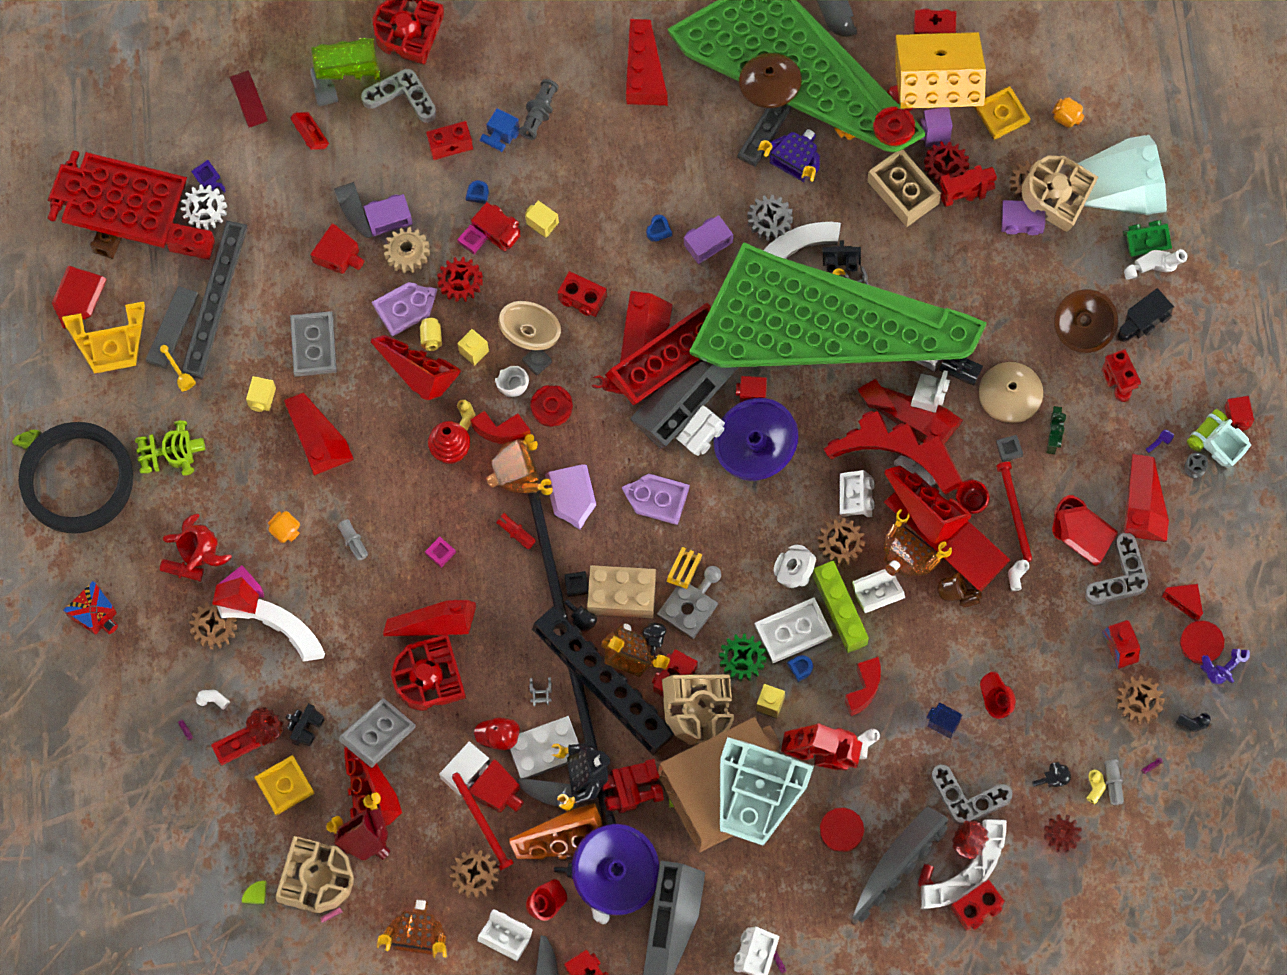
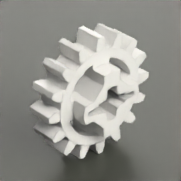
M200 185L199 190L192 187L193 193L186 192L185 195L188 199L181 201L186 206L181 208L182 213H186L183 216L185 221L189 220L188 224L191 227L196 224V228L199 229L204 226L205 230H208L209 225L216 228L215 222L222 223L223 221L220 216H226L227 214L223 210L227 208L226 202H222L225 200L224 196L219 195L218 189L212 191L211 185H208L207 189ZM215 201H217L218 204L217 212L213 208V206L216 204ZM191 204H193L195 208L193 210V214H191L190 210ZM201 206H204V207L207 206L208 209H207V210H205V209H202V210H201L200 207H201Z

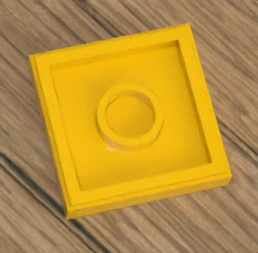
M1010 86L985 98L984 106H974V109L994 140L1029 123L1031 120Z
M293 755L254 777L276 816L315 794Z

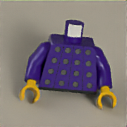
M806 129L802 136L791 132L788 136L784 135L770 142L763 140L757 149L758 151H765V157L771 153L770 164L802 182L805 181L807 176L810 177V181H813L814 176L820 169V156L817 153V146L812 143L816 134L809 129Z

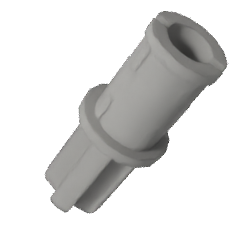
M349 519L341 521L337 527L346 540V546L350 547L357 560L365 559L368 556V552L360 540V534L355 532Z
M1118 760L1104 762L1107 776L1105 783L1108 786L1110 803L1112 805H1120L1124 802L1121 786L1123 780L1120 779Z

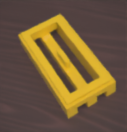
M682 547L667 577V582L687 589L701 561L702 554L694 555V551L686 552V548ZM683 557H685L686 560H685V562H684V564H683V566H682V568H681V570H680V572H679L677 578L674 579L675 573H676V571H677V569H678V567H679V565H680V563H681ZM693 560L694 563L685 579V582H682L681 579L690 561Z

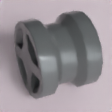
M1192 453L1189 455L1184 466L1185 473L1195 479L1202 477L1208 467L1206 456L1202 453Z

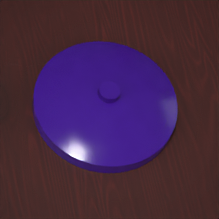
M754 398L743 401L731 408L722 418L725 422L723 425L724 431L719 437H714L715 454L724 469L736 478L757 481L777 474L789 463L797 448L798 427L791 413L779 402L767 398Z
M621 824L602 826L591 831L579 843L572 861L573 882L580 897L594 910L607 915L628 914L644 906L654 894L660 868L659 859L649 839L635 828Z

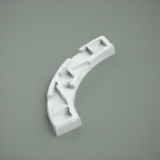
M818 222L794 228L786 232L785 235L776 238L763 251L787 259L806 246L821 244L838 245L841 223Z
M258 599L255 614L217 606L221 618H255L263 621V624L272 627L278 632H283L300 654L302 661L324 658L325 653L322 646L311 630L293 614L275 604Z
M983 820L981 840L970 863L955 877L943 883L921 886V909L937 908L955 903L986 881L997 865L1001 849H1003L1007 820Z

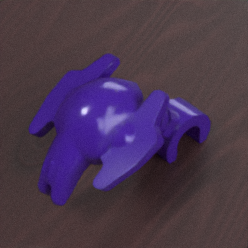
M1232 649V658L1224 666H1214L1209 656L1203 655V665L1200 668L1214 684H1222L1227 680L1233 683V674L1230 672L1240 662H1246L1250 657L1249 650H1241L1240 656V649Z

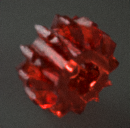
M266 707L255 709L245 721L247 724L245 730L250 732L249 737H253L256 743L261 742L263 746L274 743L284 731L282 728L283 722L278 719L280 715H275L273 709L268 711Z
M1058 814L1056 820L1050 818L1048 821L1049 825L1044 827V830L1047 832L1044 835V839L1051 840L1048 843V847H1052L1054 844L1057 846L1056 852H1059L1061 847H1063L1065 853L1069 852V846L1075 849L1077 847L1076 842L1081 841L1082 837L1078 834L1082 831V828L1075 827L1078 822L1076 819L1069 822L1070 815H1066L1065 819L1062 820V816ZM1061 830L1066 831L1064 837L1059 836Z
M965 820L963 825L959 824L958 830L954 832L955 837L951 840L954 843L952 848L963 858L976 859L977 855H982V850L987 848L986 842L989 841L987 837L989 831L977 821Z

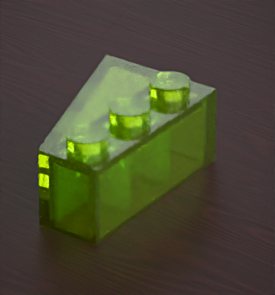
M361 38L357 41H341L337 44H321L317 47H311L317 79H343V76H355V80H362V76H374V80H381L373 38Z

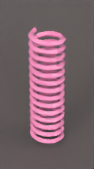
M340 907L336 910L334 909L329 914L327 913L322 918L320 917L321 922H326L331 917L333 918L341 912L343 913Z

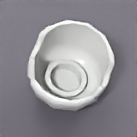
M509 366L500 370L498 378H495V383L501 393L507 397H516L527 389L529 377L527 372L521 367Z

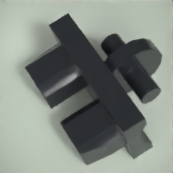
M840 240V246L823 247V266L826 267L827 272H833L838 266H846V270L849 272H856L858 265H861V247L844 246V240Z
M968 357L943 360L939 371H948V375L974 386L983 369V365L967 359Z
M308 703L304 712L297 709L294 716L291 714L286 715L285 719L290 722L286 729L293 731L290 739L293 740L292 743L297 746L300 743L311 746L314 741L315 734L307 731L309 725L320 728L325 720V717L316 711L314 705Z

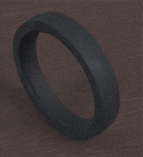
M69 422L48 429L31 443L20 464L19 488L28 510L45 526L64 533H85L106 525L125 507L133 487V468L124 445L111 432L92 423ZM83 438L99 442L114 454L118 463L119 478L111 498L98 510L79 517L60 516L41 505L35 495L33 479L36 467L43 455L53 446L70 439Z

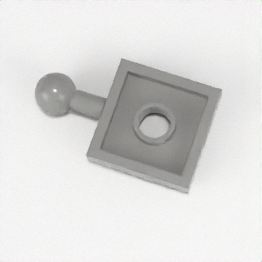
M716 566L706 568L704 572L705 579L698 588L689 584L687 589L677 586L659 610L657 616L691 639H694L718 606V602L704 594L711 583H716L721 578V571ZM685 604H690L694 607V611L689 615L681 611Z

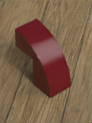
M249 70L230 76V81L248 128L267 122V116Z

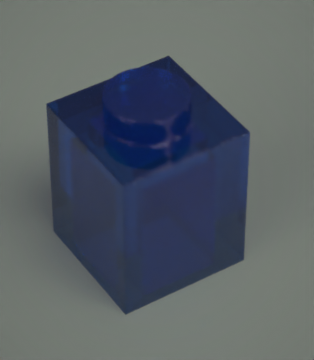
M939 702L936 708L932 706L926 717L929 719L927 727L951 739L962 720L963 714Z

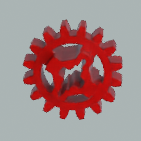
M941 141L940 147H937L935 144L932 145V151L928 150L927 157L924 159V164H926L924 170L929 172L928 178L935 177L934 183H938L941 176L949 174L951 179L964 175L966 170H969L970 165L967 163L969 162V156L965 155L966 150H959L958 143L952 146L951 141L947 145H944ZM946 159H948V163H949V165L947 166V169L945 168Z
M454 257L453 263L447 260V267H440L441 273L437 274V278L440 280L437 282L438 288H441L442 295L447 293L448 300L455 297L456 302L460 298L467 302L468 296L473 299L475 298L474 292L480 293L479 286L483 285V280L481 279L483 277L482 271H479L478 264L473 266L472 259L465 262V257H462L461 261ZM450 273L451 277L448 279V282L446 283L447 276ZM472 277H474V281L472 285H470V281H472Z

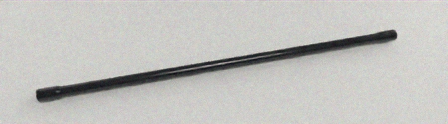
M523 467L521 471L526 472L523 475L524 484H538L534 467ZM527 490L553 605L567 616L538 490ZM559 629L560 635H564V631ZM574 644L569 645V648L575 651ZM568 668L585 744L594 746L598 750L583 682ZM600 790L598 794L603 826L616 824L613 812L607 811L605 806V798L609 797L608 790Z

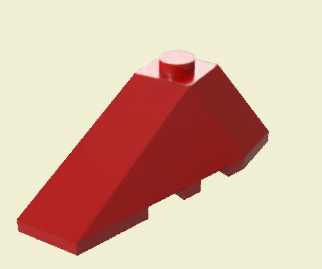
M630 291L620 362L668 329L673 304L652 293Z
M387 335L371 339L372 345L406 384L425 400L442 396L461 372V369L439 357L436 361L427 357V352L410 350L408 349V344Z
M899 465L885 470L886 477L916 526L932 543L935 544L948 540L971 518L972 515L952 498L949 500L939 495L940 490L935 487L932 489L922 484L921 478Z

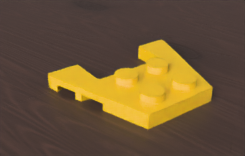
M144 301L125 305L129 324L121 327L85 333L81 313L62 317L65 327L94 374L136 366L145 312Z

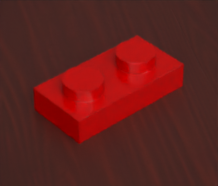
M309 112L294 113L290 117L296 130L299 131L310 150L325 149L329 145V142Z
M249 725L211 744L222 766L260 747L261 744L252 726Z

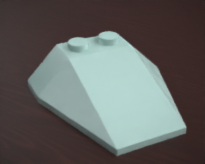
M1150 135L1128 138L1077 163L1098 176L1084 206L1142 215L1167 211L1164 175L1157 145Z
M728 737L720 758V831L764 845L807 788L814 766Z

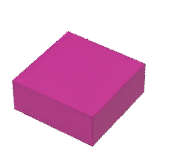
M470 224L457 241L461 246L475 254L485 243L487 236Z
M440 536L425 551V555L440 568L456 553L455 549Z

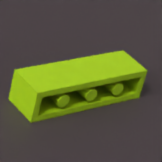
M834 561L814 568L813 579L847 653L867 646L869 637Z

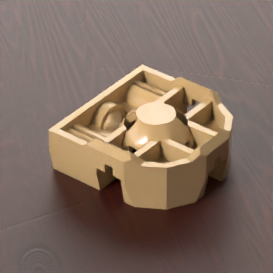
M1047 156L1035 162L1022 185L1023 201L1029 210L1034 213L1037 210L1041 212L1044 210L1047 215L1045 220L1068 232L1074 226L1098 176L1066 156ZM1063 164L1070 165L1069 168L1072 169L1068 176L1059 173ZM1047 184H1051L1053 190L1049 191ZM1073 192L1078 196L1075 198L1074 202L1070 206L1066 202L1069 200ZM1045 198L1047 200L1049 198L1052 199V202L1054 203L1052 207L1043 202Z
M672 675L662 679L665 721L676 737L689 745H698L730 729L734 720V715L727 711L729 703L732 701L730 675ZM705 686V690L696 691L691 694V688ZM699 701H703L707 707L702 708L698 704ZM714 705H720L721 714L712 712ZM671 706H683V715L672 716V713H670ZM700 727H703V732H704V740H702V741H700V739H701V730H700Z
M294 836L277 890V902L315 913H322L337 908L350 896L354 882L348 856L336 846H327L320 842ZM321 849L330 851L328 862L318 860ZM297 863H302L299 872L300 880L293 879L297 870ZM318 865L319 870L314 873L309 871L312 867ZM336 876L349 879L348 887L335 886ZM309 892L318 894L315 907L305 905Z

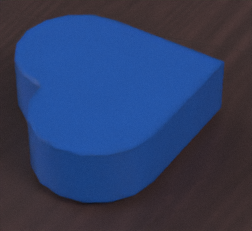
M655 215L652 218L651 225L646 230L647 238L650 241L656 242L672 236L668 221L663 215Z

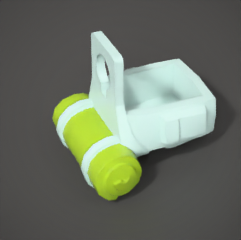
M1218 409L1209 414L1207 419L1196 431L1191 433L1186 441L1194 451L1200 452L1205 448L1212 454L1214 460L1226 468L1233 466L1251 446L1249 438L1239 428L1235 429L1230 424L1233 421L1231 419L1228 420L1227 416Z

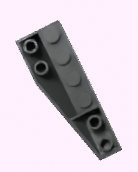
M703 360L657 389L630 420L659 449L664 448L687 425L701 406L705 405L738 367L720 368Z
M926 807L896 838L881 858L864 888L852 918L854 925L859 921L863 923L871 914L869 910L874 905L878 907L885 900L884 894L889 889L893 891L900 884L901 880L899 878L904 873L908 875L916 867L914 862L919 857L922 859L926 857L931 851L930 847L933 845V842L936 841L938 843L943 839L948 829V818Z
M660 862L643 975L675 974L699 917L705 879L704 871L681 863Z

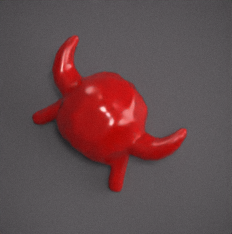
M198 513L184 520L181 527L182 533L169 534L163 537L164 542L176 543L178 552L187 564L186 571L188 572L204 564L215 567L220 566L232 558L230 554L215 555L218 543L214 532L210 531L205 525H193L200 516Z

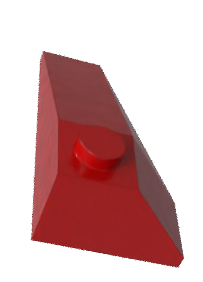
M882 387L896 410L889 411V409L878 408L877 410L897 425L908 423L912 427L917 439L922 443L924 439L934 435L935 437L939 436L945 444L963 422L960 417L945 407L938 405L936 413L911 406L912 396Z
M304 392L284 400L314 475L354 460L346 439Z
M1132 454L1123 533H1130L1135 538L1166 542L1169 519L1155 459L1151 456Z
M447 600L389 618L386 621L383 635L469 634L476 602L470 600Z
M345 747L346 774L350 776L351 788H348V796H352L353 808H350L351 819L366 809L371 811V808L366 807L363 801L366 796L370 795L371 797L374 792H377L381 798L377 808L381 810L385 825H390L402 813L395 791L377 763L371 768L350 749Z

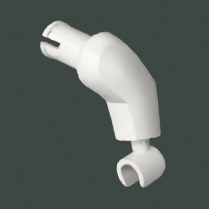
M1182 249L1172 254L1165 251L1152 250L1135 260V265H1130L1124 270L1126 280L1136 278V270H1139L1140 273L1152 269L1160 272L1174 271L1178 264L1184 263L1187 260V254Z

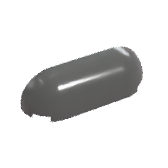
M817 0L826 24L832 32L840 36L857 34V28L854 26L851 18L854 15L848 0Z

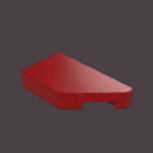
M876 378L857 389L869 408L889 409V411L896 410Z

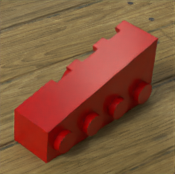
M630 19L626 104L668 106L667 91L651 19Z

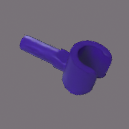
M1163 430L1158 439L1146 448V451L1150 453L1162 441L1169 445L1174 438V434L1169 430Z

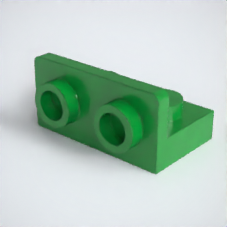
M1161 220L1148 222L1149 226L1141 227V224L1128 226V230L1123 231V235L1127 239L1129 256L1147 254L1152 250L1163 251L1172 249L1168 224L1161 223Z

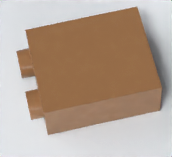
M755 717L660 763L658 770L659 780L698 853L734 836L720 831V758L727 738L747 742L774 752L781 749L774 730L769 725L761 729Z

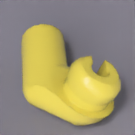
M462 399L457 404V408L462 416L459 424L468 431L471 425L470 420L475 417V412L471 403Z
M1092 770L1088 774L1092 791L1086 799L1090 803L1096 804L1106 790V783L1101 772Z

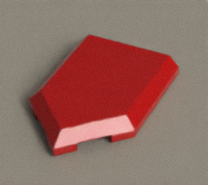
M67 266L52 301L63 329L66 328L62 319L64 316L81 313L83 320L92 316L107 281L106 278L79 268Z
M1086 506L1056 511L1062 530V542L1092 565L1098 566L1117 536L1118 531Z

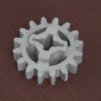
M764 195L763 201L756 199L755 205H750L751 212L747 214L749 219L748 226H753L752 233L758 231V238L766 235V240H769L770 236L776 239L778 234L785 235V230L789 231L790 223L793 222V217L791 216L792 209H788L789 203L782 204L781 197L778 200H774V195H771L770 199H767Z

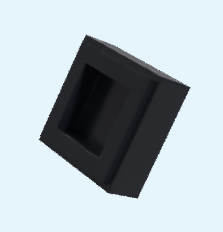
M586 571L564 574L568 597L588 594L589 588Z

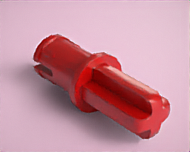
M506 513L500 516L507 522L506 524L501 519L497 520L496 524L509 533L511 539H516L526 549H530L535 544L536 540L522 528V525H518Z
M162 559L160 563V571L177 575L180 579L185 577L201 582L204 573L203 568L197 567L190 572L186 571V562L179 563Z

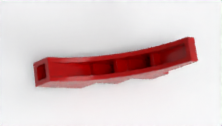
M869 411L863 414L862 419L858 420L861 429L855 428L849 431L846 437L840 440L839 438L834 439L824 448L826 455L830 459L860 450H883L900 454L912 459L925 468L945 494L965 485L944 442L939 436L927 437L923 440V444L920 445L912 427L908 423L905 425L900 423L892 428L893 431L889 432L878 411Z

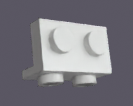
M893 567L853 581L855 597L864 613L905 598L904 591L896 579Z
M492 910L490 918L479 934L477 941L518 961L530 941L533 930L526 924L508 917L505 913Z

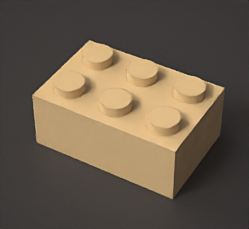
M904 150L893 153L868 172L867 182L906 227L940 203L941 193Z
M590 565L588 611L599 616L654 618L656 569Z

